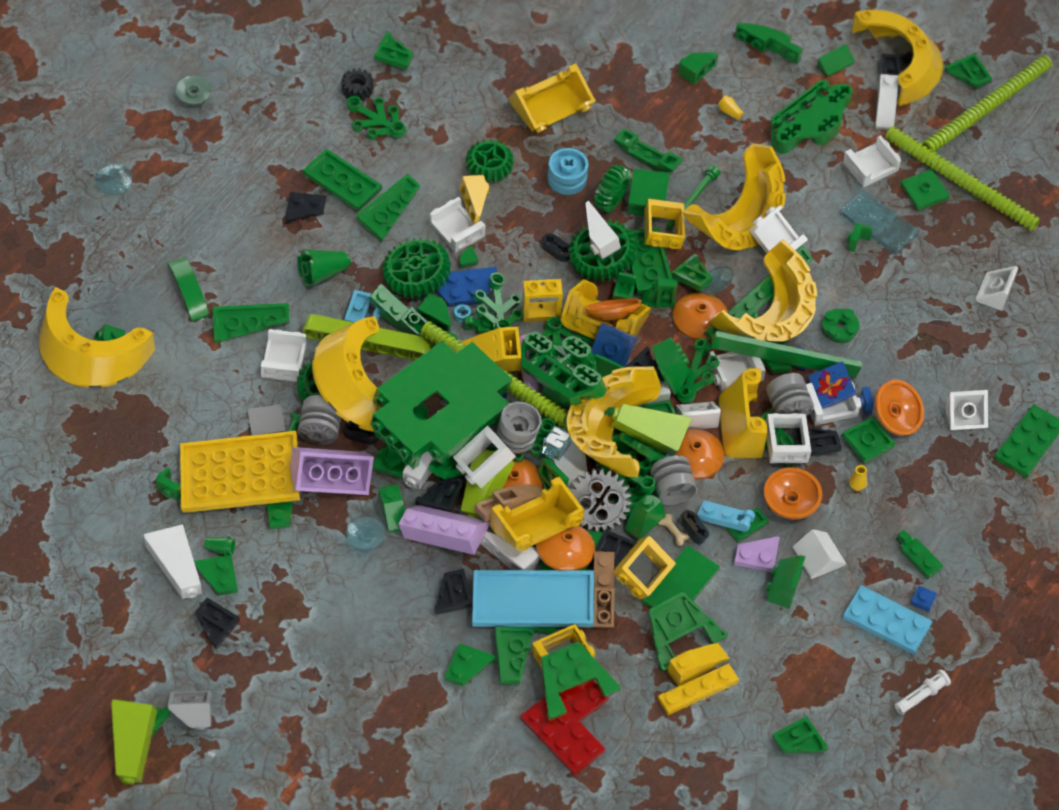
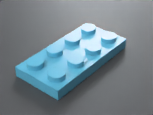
M862 585L843 615L844 620L915 655L933 622Z

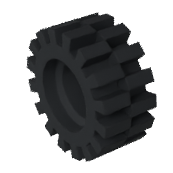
M354 68L352 72L348 70L347 74L344 73L341 79L343 96L346 99L351 96H357L362 101H365L366 97L369 99L370 95L373 94V76L371 77V73L367 74L365 69L362 72L361 68H358V71ZM353 83H361V84H363L364 86H362V87H353V86H351V85H352Z

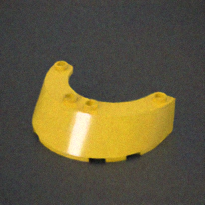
M883 10L855 12L851 29L852 33L869 29L874 38L896 37L898 35L906 38L905 41L909 42L912 46L913 61L905 71L898 75L897 81L901 91L897 104L899 106L905 105L931 93L932 89L939 83L943 72L942 55L931 38L915 23L899 14Z
M752 143L743 154L745 166L744 187L739 199L729 210L721 214H710L698 205L692 204L682 212L688 222L728 249L742 250L759 245L749 231L754 226L752 222L760 216L762 218L767 216L765 212L773 206L775 209L780 205L784 208L786 193H783L784 171L772 146Z
M782 239L763 258V264L771 276L774 287L773 301L768 311L755 319L747 313L743 314L739 319L730 316L725 310H722L709 322L715 328L724 333L773 343L792 339L809 325L816 311V283L812 280L809 273L811 270L805 260Z
M56 287L52 291L39 334V349L42 360H44L48 369L59 379L85 388L100 385L101 387L117 384V381L126 377L130 378L136 374L155 351L153 332L141 327L133 329L120 338L109 341H95L79 335L71 328L66 318V308L69 302L68 294Z
M375 316L363 318L327 335L317 345L314 351V360L312 361L314 380L325 402H330L337 410L336 414L347 422L352 421L358 424L359 428L367 431H373L370 425L372 416L382 408L374 400L377 387L366 375L360 358L361 346L365 339L379 331V325Z
M626 367L613 370L612 374L602 378L607 389L603 397L598 399L591 398L590 400L586 397H580L582 404L571 405L568 411L567 429L576 447L619 475L638 478L640 465L637 460L632 459L631 455H622L617 451L616 443L612 442L614 427L610 425L613 419H611V415H604V411L608 410V407H616L618 409L622 404L638 406L656 400L660 395L662 386L654 367Z

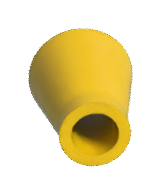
M727 95L717 105L720 111L735 118L737 121L744 115V112L733 98Z
M858 465L849 477L848 482L853 490H863L868 484L867 468L863 465Z

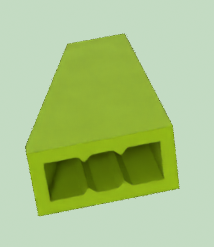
M622 404L618 409H614L611 415L613 421L610 426L669 456H673L678 452L692 418Z
M484 450L471 462V471L474 472L496 451ZM511 460L482 488L476 483L472 485L467 480L461 511L468 517L483 520L475 511V504L492 498V492L503 489L515 463Z
M112 700L116 775L125 784L141 783L157 710L153 705Z

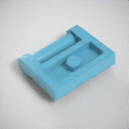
M354 290L344 319L345 321L356 322L366 318L372 303L368 300L371 293ZM375 306L372 317L375 316L378 322L381 311Z

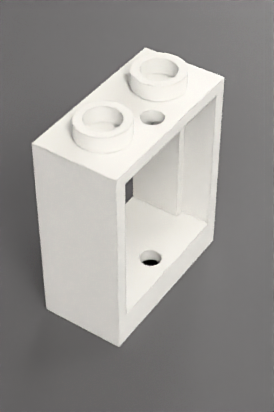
M767 414L766 439L770 463H808L811 455V446L806 414ZM774 428H800L802 445H777Z
M487 426L453 458L458 463L456 467L462 474L467 473L466 479L472 485L476 483L482 488L516 456ZM493 443L498 450L472 472L467 465Z

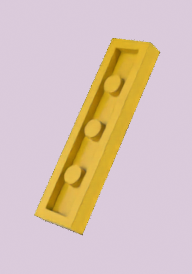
M727 664L659 695L658 701L666 714L670 715L738 684L739 679L730 664Z

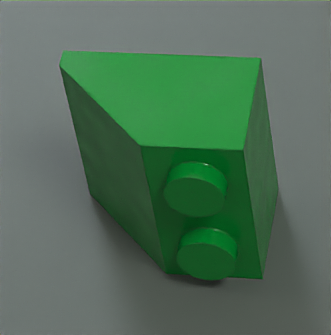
M671 337L651 348L663 378L673 394L676 395L679 393L690 372L687 366L690 362L679 342L675 343Z
M800 555L780 559L779 565H774L771 577H774L773 582H768L765 593H768L767 602L790 609L801 578L806 556Z

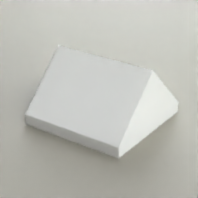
M1012 266L986 272L975 300L1002 311L1014 283L1018 267Z
M988 390L949 392L945 410L950 430L988 428Z
M713 401L676 405L677 415L692 418L688 429L718 428L721 411Z
M812 529L792 547L797 556H806L803 567L811 579L846 565L827 532Z

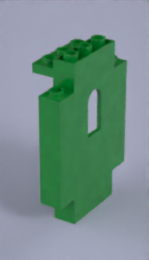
M441 341L376 389L374 400L382 408L373 414L370 425L375 435L382 439L389 449L400 456L402 461L413 470L419 466L422 455L427 451L433 459L442 464L465 447L485 427L489 426L490 428L499 421L503 409L509 404L502 395L509 390L513 379L473 342L455 353L444 341ZM436 392L448 403L447 406L427 420L418 419L413 413L415 407Z

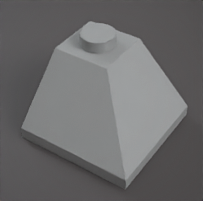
M212 691L170 692L168 709L190 728L195 727L196 730L207 729V727H211Z

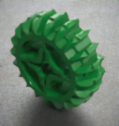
M483 139L482 143L477 141L467 151L465 157L466 168L469 170L470 175H484L485 181L488 184L490 181H494L496 184L497 180L503 181L504 177L508 178L509 173L512 172L514 165L513 152H511L510 147H506L505 143L500 144L499 140L493 142L490 139L486 142Z
M615 164L604 174L594 196L595 207L599 210L610 213L612 210H615L622 198H624L631 181V174L627 168Z

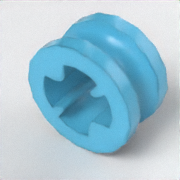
M464 304L458 305L454 310L455 320L463 324L465 323V316H471L470 307Z

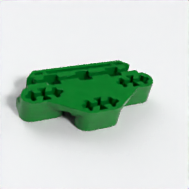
M819 80L772 116V147L780 154H787L805 138H812V141L820 146L828 143L840 133L843 110L851 103L852 87L848 84L838 85L837 83L834 86H829L830 80ZM824 91H827L826 96L822 95ZM810 103V108H805V106ZM793 116V121H788V119Z
M530 332L523 339L521 345V367L523 371L569 404H582L580 397H586L590 400L591 398H601L606 394L607 389L602 376L597 373L596 359L592 349L579 338L569 336L563 340L562 346L553 345L549 339L538 332ZM527 350H528V352H529L528 357H529V359H531L530 361H528L527 359H525V358H526V351H527ZM543 363L546 365L545 370L548 372H544L538 366ZM558 375L563 377L564 385L555 379ZM575 387H578L580 389L579 392L576 393L572 390Z

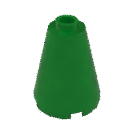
M301 250L298 252L301 255L297 256L298 274L300 277L303 276L305 281L302 283L306 287L314 286L347 270L351 264L350 256L345 251Z

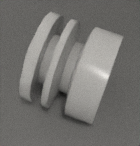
M798 373L781 375L772 380L766 387V393L774 413L806 414L807 416L814 408L804 378Z
M321 395L309 396L303 401L298 434L302 439L313 444H331L338 438L341 417L336 414L337 410L331 403H326Z
M516 401L509 403L503 409L495 434L512 453L520 454L527 452L535 442L541 426V416L535 407L526 402Z
M666 457L657 461L650 468V475L655 479L657 497L662 501L663 505H679L689 501L697 494L698 487L692 475L689 460L686 457Z

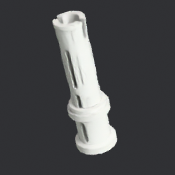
M938 670L932 678L925 679L921 687L894 704L896 711L903 715L929 695H936L939 689L951 684L949 676L945 671Z

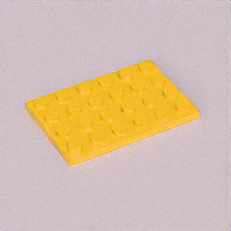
M288 431L180 443L182 513L300 500V491L294 490L290 469L292 447H298L297 432Z

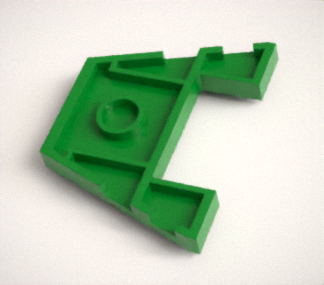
M684 592L647 611L661 672L667 670L669 661L675 658L669 644L701 627L711 644L717 643L729 636L725 630L716 625L712 618L704 614L701 608Z
M579 642L541 657L549 721L566 714L567 711L559 696L564 691L593 679L596 680L604 698L622 689Z

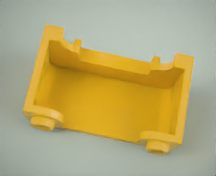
M577 64L569 66L568 70L561 71L557 75L538 84L526 87L525 89L521 88L508 98L511 106L532 132L536 131L537 134L547 129L546 126L579 111L584 113L592 108L591 105L595 102Z
M582 280L569 291L561 315V322L566 328L592 339L596 338L601 323H606L636 337L651 311V307L642 304L629 317L619 319L616 324H610V321L599 320L590 316L585 311L586 306L601 302L596 300L598 288L595 284Z
M761 368L745 370L719 396L724 454L729 458L763 457L767 425L764 419L760 417H750L749 403L757 401V389L761 381Z
M557 477L551 480L552 487L548 491L543 489L541 496L512 510L509 506L503 509L501 504L492 507L490 527L494 533L518 551H525L532 545L571 527L580 525L584 517V509L561 478Z

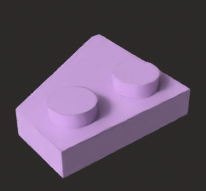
M780 537L738 544L734 565L772 573Z

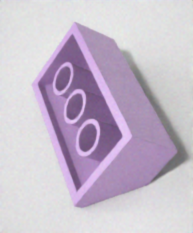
M292 447L290 469L294 490L369 495L374 456L359 451Z
M421 505L406 509L399 522V527L405 539L473 555L477 551L490 525L489 521L485 522L481 519Z

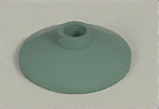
M187 76L176 85L177 97L182 102L191 105L205 102L212 92L210 82L201 76Z

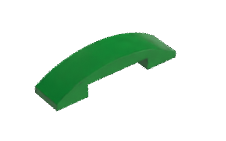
M625 128L614 138V142L624 152L653 169L673 172L683 162V158L669 151L664 154L639 141V135Z
M186 257L168 262L171 274L176 280L184 299L191 322L209 317L202 291Z

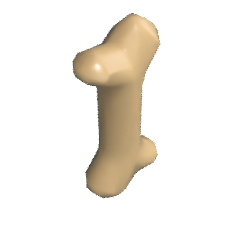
M666 513V517L658 525L667 527L676 539L675 544L682 546L684 541L689 540V536L680 532L672 522V515Z

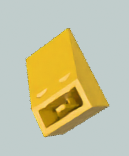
M518 327L497 328L461 341L465 346L473 342L503 371H521V346Z

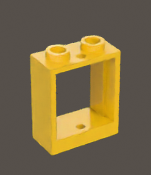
M648 199L644 209L645 245L681 249L685 240V217L682 214L684 203ZM652 217L675 220L676 235L652 232Z
M561 279L523 281V322L547 321L551 317H559L561 319L563 299ZM556 297V301L529 302L530 299Z
M648 535L641 538L613 570V573L621 583L630 589L631 594L640 600L650 596L676 563ZM641 552L660 569L647 587L628 569Z
M574 624L533 642L532 654L541 669V657L548 654L547 650L570 640H573L574 643L579 642L595 658V650L591 645L587 644L583 630H579L577 625Z

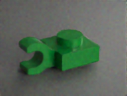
M465 316V330H477V335L493 330V325L487 319L478 317L477 320L472 316Z

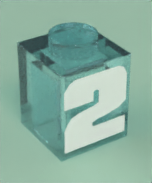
M555 425L543 441L542 452L547 457L559 461L571 445L569 432Z

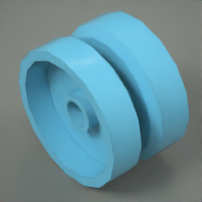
M564 148L554 152L549 159L547 179L549 186L554 191L564 195H572L582 191L587 183L589 165L587 157L582 152L572 148Z

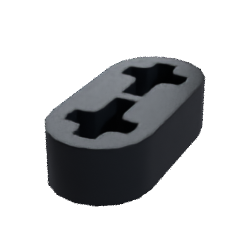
M551 233L545 234L542 237L541 246L544 251L561 262L570 260L569 256L571 253H569L570 245Z
M352 421L344 424V436L349 440L369 445L379 441V438L373 431L361 429L358 424Z
M685 510L679 517V523L690 539L697 544H703L708 538L709 532L699 517L691 510Z

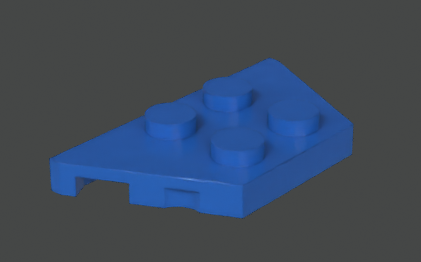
M497 267L451 272L449 280H445L446 284L440 285L441 290L435 289V292L439 297L443 298L448 307L462 304H480L473 299V295L477 290H482L488 297V292L491 289L488 280L493 273L497 272Z

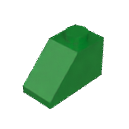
M690 53L679 61L678 74L695 85L717 65L718 53Z
M429 293L417 308V312L428 322L430 321L433 325L435 324L437 328L451 333V321L446 302L441 297Z
M395 484L379 488V503L388 532L400 531L399 522L405 513L399 486Z
M650 493L645 494L634 504L624 529L625 532L637 540L644 537L666 517L662 501Z

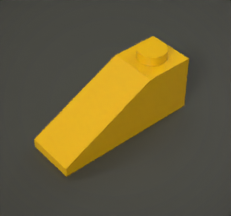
M484 175L463 176L459 188L472 225L479 222L486 195L489 193V184L486 183Z
M714 643L686 651L669 661L668 673L675 683L681 686L729 660V657L719 643Z

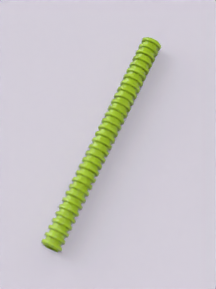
M1042 55L942 129L938 130V132L924 140L922 144L927 146L928 150L938 151L946 143H949L1011 96L1037 79V77L1052 68L1051 59L1046 55Z
M895 126L890 127L886 132L885 140H890V143H894L900 149L903 148L904 152L908 151L909 155L913 154L914 158L917 157V160H922V163L931 166V169H935L936 172H940L946 178L949 177L950 181L954 180L955 184L958 183L960 187L963 186V189H968L969 193L973 192L972 194L974 196L977 195L979 199L982 198L983 202L987 201V204H991V207H996V210H1001L1000 212L1010 216V219H1015V222L1019 221V224L1029 228V231L1034 230L1038 226L1040 217L1030 214V211L1021 208V205H1016V202H1011V199L1002 196V193H997V190L993 191L992 187H988L983 181L979 182L978 178L974 179L973 175L970 176L968 172L965 173L964 169L960 170L959 166L956 167L954 163L951 164V161H946V158L937 155V152H933L932 149L928 150L927 146H924L922 143L919 144L917 140L914 141V138H910L908 134L905 135V132H901Z
M430 321L421 329V336L435 343V345L444 341L455 353L465 347L464 343L456 340L455 337H451L450 334L442 331L441 328H437ZM504 371L513 379L507 391L508 393L510 392L512 396L515 395V398L520 399L521 402L532 405L541 415L544 414V417H549L554 420L555 424H559L566 431L568 430V412L565 409H561L559 405L556 406L554 402L551 403L549 399L546 400L545 396L537 393L536 390H532L530 386L527 387V384H522V381H518L516 377L513 378V375Z

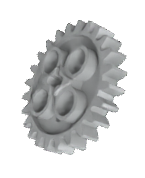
M593 468L592 474L586 470V477L584 478L579 475L580 482L573 481L576 488L569 489L584 509L581 526L583 527L586 523L589 524L588 530L595 526L596 532L599 531L600 527L605 532L608 525L614 529V522L620 525L621 521L619 518L626 519V515L623 512H630V508L626 505H630L632 501L626 498L630 497L631 493L625 492L629 486H622L625 479L617 480L618 473L611 476V469H609L607 474L604 473L603 468H601L600 473H597L596 469ZM599 482L603 488L596 491L592 488V484ZM609 485L610 489L604 495L603 502H599L594 512L589 514V511L596 504V497L600 498L605 488ZM615 493L619 496V499L612 502L608 499V495ZM583 498H588L592 503L590 506L585 507L580 501ZM604 509L608 515L601 518L597 515V511Z

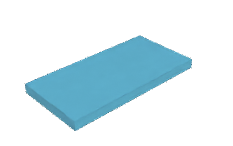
M474 570L473 627H569L574 624L577 627H594V571Z

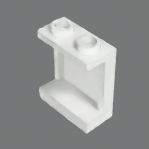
M882 136L877 137L875 144L856 153L852 149L845 151L843 164L862 187H866L897 172L901 162L900 156L893 151L889 143Z
M459 197L448 201L444 206L436 208L430 213L429 225L454 253L485 237L486 225L482 221L472 225L468 212L462 207Z
M781 205L776 209L774 206L765 212L767 216L764 218L758 217L752 222L754 226L749 229L766 254L782 239L794 250L808 240L804 234L798 237L780 213V210L783 208Z
M269 329L264 360L261 362V377L297 382L299 370H302L307 345L306 334Z
M714 351L709 352V357L715 355ZM734 352L717 355L720 365L717 368L711 369L715 377L714 383L716 386H719L721 392L740 374L750 368H761V381H764L765 368L761 359Z
M812 383L806 384L807 391L810 393L814 408L810 413L814 426L858 416L861 401L856 395L822 409Z

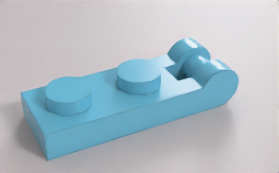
M704 500L697 516L705 522L747 532L751 526L750 522L755 518V513L752 510L747 509L743 511Z

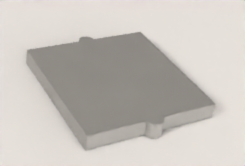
M281 404L248 409V425L251 428L252 435L286 432L284 425L285 416H283Z

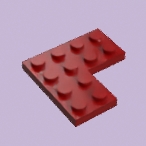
M594 680L559 694L567 711L566 714L549 721L546 699L544 697L521 714L520 717L528 728L574 776L606 751V748L581 723L582 720L609 700V696L603 697L599 686Z

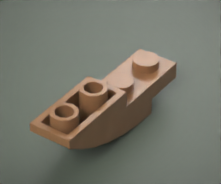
M517 485L492 492V498L475 504V511L487 522L491 519L492 507L501 504L503 509L509 506L512 510L540 497L543 489L535 485Z
M594 552V627L614 628V552Z

